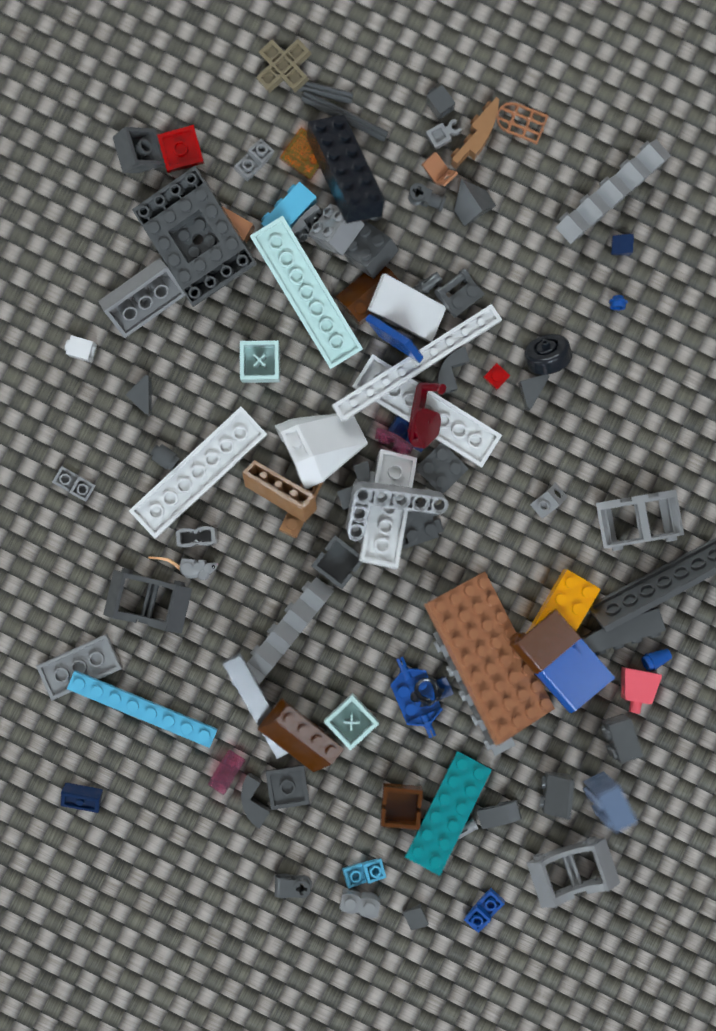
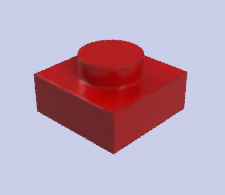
M496 363L483 378L493 388L498 390L510 375Z

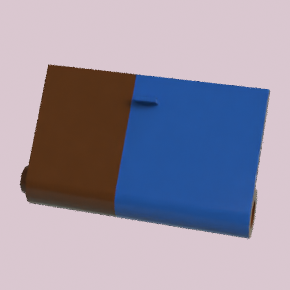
M556 609L526 634L524 632H517L510 638V646L569 713L578 710L615 679L612 673Z

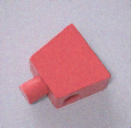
M627 667L621 668V698L630 701L629 712L640 714L642 703L652 705L662 678L661 674Z

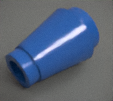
M666 648L646 653L641 658V661L647 671H655L672 659V655Z

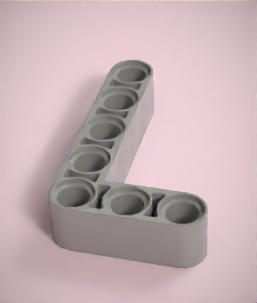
M359 481L352 488L346 519V531L351 540L358 541L364 537L370 505L442 514L448 509V502L439 491ZM361 490H366V491H367V492H366L364 495H362V496L357 495L358 492L361 491ZM379 493H386L384 497L377 498ZM399 495H405L402 500H396ZM417 498H423V500L420 503H415V500ZM442 500L439 505H434L435 501ZM358 508L363 509L359 514L354 513ZM353 527H360L356 532L351 531Z

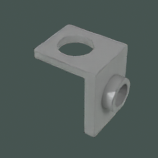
M554 483L530 505L543 519L559 507L568 496L557 483ZM554 490L559 492L561 498L555 494Z

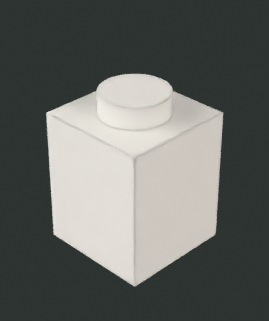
M71 335L70 340L66 341L65 351L70 357L92 363L97 344L93 341Z

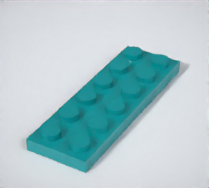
M458 751L456 752L420 824V830H417L405 854V858L439 876L441 875L492 769Z

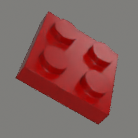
M194 125L157 135L168 173L204 164Z

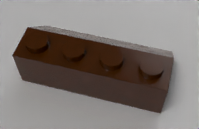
M283 698L257 728L312 772L332 765L344 750L334 738Z

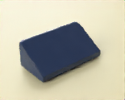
M65 783L61 791V806L99 813L103 790Z

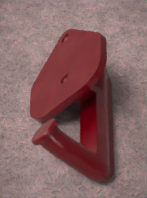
M420 382L416 386L408 428V438L413 447L426 448L439 435L441 416L438 412L425 408L428 391H435L442 395L446 391L445 384Z

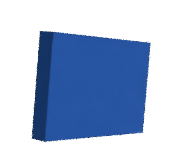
M369 314L365 320L381 339L418 363L424 359L423 355L409 338L373 315Z

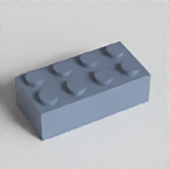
M604 771L583 781L585 785L583 791L591 803L593 802L594 805L591 807L595 815L598 816L600 821L602 820L608 829L611 828L617 833L637 823L620 786Z

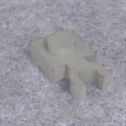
M456 119L451 120L446 127L442 122L426 131V136L434 150L451 142V135L457 136L461 133V128L457 130L452 128L457 123Z

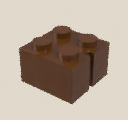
M383 783L380 826L420 830L422 786Z

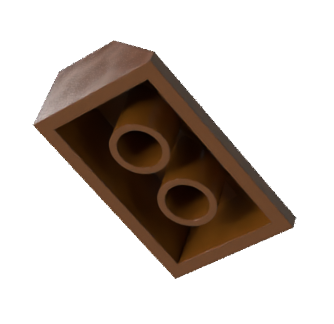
M386 266L374 279L363 273L335 297L359 327L366 322L365 319L369 314H375L369 311L368 307L382 274H387L400 281Z

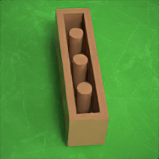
M254 460L242 472L245 487L300 520L306 522L317 510L314 494Z

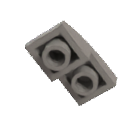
M260 139L234 165V170L248 182L267 163L275 151L265 141Z
M63 466L60 467L52 481L53 484L85 502L96 486Z

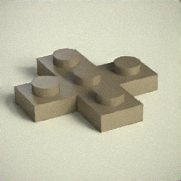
M272 39L259 51L260 56L269 66L256 79L268 93L272 92L282 81L296 93L309 81L299 66L312 54L299 39L292 43L285 51Z

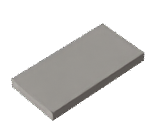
M108 634L36 666L51 701L72 692L67 687L75 670L99 680L123 669Z

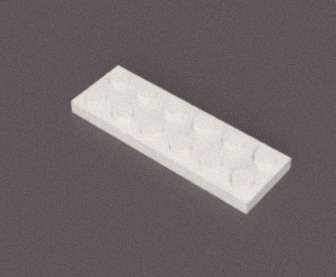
M380 449L373 483L412 488L417 458ZM379 493L377 498L384 497L386 493ZM399 495L396 500H402L405 495ZM370 505L359 561L398 569L408 510Z

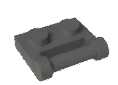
M465 268L461 269L458 275L444 286L434 290L437 298L454 318L458 317L485 295ZM461 281L466 284L450 298L447 297L446 293Z

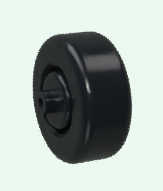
M548 334L531 341L524 351V356L531 372L539 375H549L561 371L570 363L572 351L567 338L558 334Z

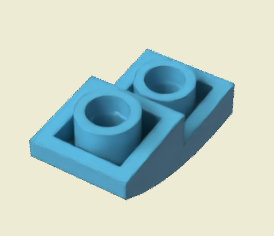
M381 858L342 868L348 889L366 882L370 884L387 878Z

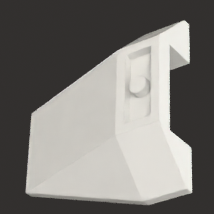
M337 414L300 417L275 425L282 443H285L296 466L297 474L304 489L325 481L368 444L354 416L344 422L341 421Z

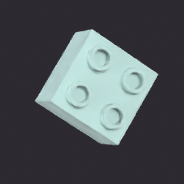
M278 340L240 341V380L242 383L280 382V343Z
M353 693L324 719V723L350 751L379 725L378 719Z

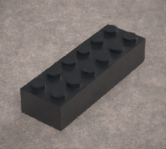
M345 115L308 121V143L345 223L348 224L382 216L385 198Z

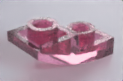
M377 428L375 439L379 440V443L390 444L392 442V450L396 451V453L411 454L413 446L397 434Z
M228 750L210 779L208 786L225 795L235 780V776L245 763V759Z

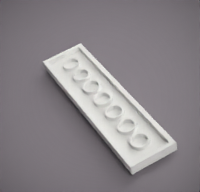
M372 354L352 388L357 390L392 366ZM410 379L377 400L376 403L410 422L415 390L419 383ZM428 391L425 408L436 411L441 416L439 435L435 439L482 468L502 435L436 393Z
M240 407L136 503L129 512L156 539L267 436V433Z

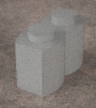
M203 526L197 529H180L176 531L177 546L189 548L197 545H214L218 543L217 528Z
M343 888L339 909L349 914L359 913L366 918H377L381 904L380 896L372 892L361 893L355 888Z

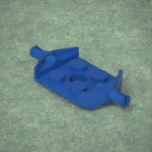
M404 656L400 657L403 665L400 659L397 658L396 661L399 665L400 673L394 678L390 686L406 724L423 726L429 738H432L430 730L433 736L437 735L432 722L442 711L439 700L432 706L420 707V701L415 702L410 698L416 683L420 679L428 677L425 669L407 667ZM428 681L422 682L419 685L418 691L427 699L434 700L435 693L432 684Z

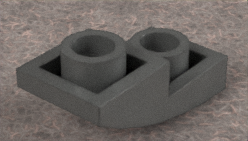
M317 204L308 209L291 229L299 243L306 241L310 237L308 235L310 228L322 215Z
M517 800L499 802L496 806L479 808L477 810L482 829L493 828L522 819Z

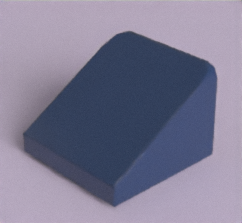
M634 234L613 235L611 255L630 256L633 253Z
M446 676L435 680L440 688L445 689L440 700L454 694Z

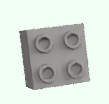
M329 204L323 210V214L318 221L313 224L308 235L322 248L343 256L365 224L362 221L346 224L338 206Z

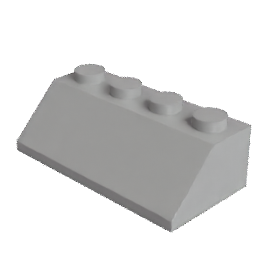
M159 258L98 302L105 314L123 337L126 338L183 298L185 294L166 264Z

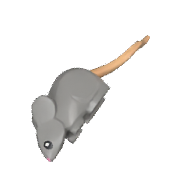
M148 557L149 559L163 560L171 563L188 579L199 578L200 580H206L218 566V563H207V560L182 559L180 565H178L169 558Z

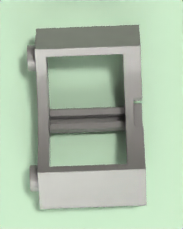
M676 490L634 496L631 499L629 497L596 503L604 549L612 548V551L623 550L624 545L665 539L666 542L675 541L677 536L684 535ZM659 500L664 533L651 536L645 502ZM634 505L640 538L617 541L611 508Z
M596 836L589 837L586 841L563 846L545 854L538 853L533 856L531 861L527 862L541 908H556L574 899V894L586 891L587 894L610 891L620 884L606 838L597 839ZM593 851L601 877L582 881L573 854ZM562 858L571 885L554 892L545 865Z

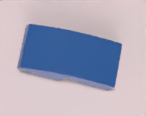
M490 888L468 912L464 921L479 933L491 921L492 916L505 904V900Z

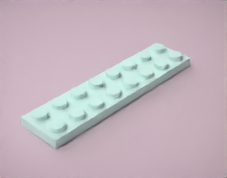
M281 216L250 235V238L329 368L332 369L363 350L285 218Z

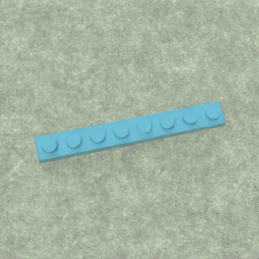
M77 670L74 671L67 687L72 692L210 748L218 730L215 727Z

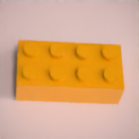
M563 569L527 632L555 609L576 632L601 589L568 569Z

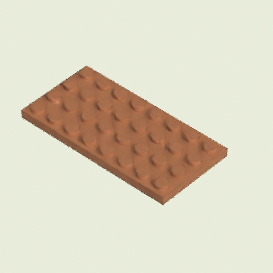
M486 572L478 574L424 604L495 746L502 744L555 709L541 680L510 646V638L516 631Z

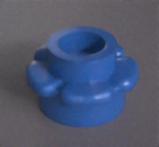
M615 295L609 300L610 309L624 310L628 303L622 295Z

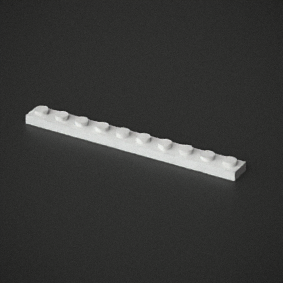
M492 304L421 348L419 352L423 355L424 359L420 363L410 357L405 358L332 405L333 409L342 422L346 421L502 321V318Z

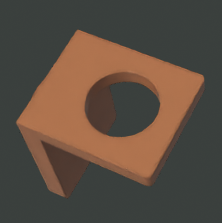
M434 152L421 164L436 185L445 187L458 175L457 171L448 169L437 152Z

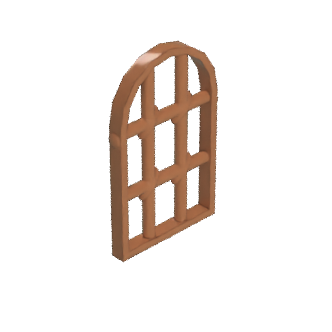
M509 102L499 108L496 121L500 129L508 134L537 144L549 115L518 103ZM509 105L516 106L514 111L504 107ZM519 108L531 112V114L527 117L519 114L517 111ZM503 110L511 113V120L499 117V112ZM533 114L545 117L544 123L534 120L532 118ZM515 116L526 119V126L515 123ZM499 120L507 123L508 128H504ZM530 122L542 126L540 133L530 129ZM511 126L521 128L523 134L520 135L510 131ZM526 132L538 135L537 141L525 137Z

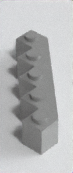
M657 139L652 142H645L639 148L641 152L631 160L626 159L619 166L621 170L611 178L608 176L599 183L601 187L590 196L586 194L579 201L581 205L570 214L566 212L559 218L560 223L556 228L570 244L579 239L591 226H594L608 211L618 205L631 191H634L649 175L653 174L671 157Z
M317 577L312 582L307 581L301 589L304 592L295 604L290 602L284 610L287 614L278 625L274 623L267 631L270 635L261 646L256 645L250 652L252 657L247 662V665L258 684L263 681L334 592Z
M438 631L433 633L436 639L433 644L438 653L442 651L448 663L446 669L450 677H455L461 689L458 693L462 701H467L473 713L470 717L474 725L480 726L486 738L483 742L487 750L491 749L496 756L516 746L512 737L502 744L495 746Z

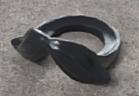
M429 677L420 679L414 687V693L421 702L420 707L432 706L440 700L445 691L444 688L439 687L434 679ZM428 681L433 684L434 700L427 699L419 693L418 688L422 682Z

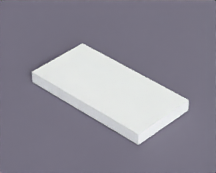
M382 274L368 310L418 337L432 342L446 307L391 276Z

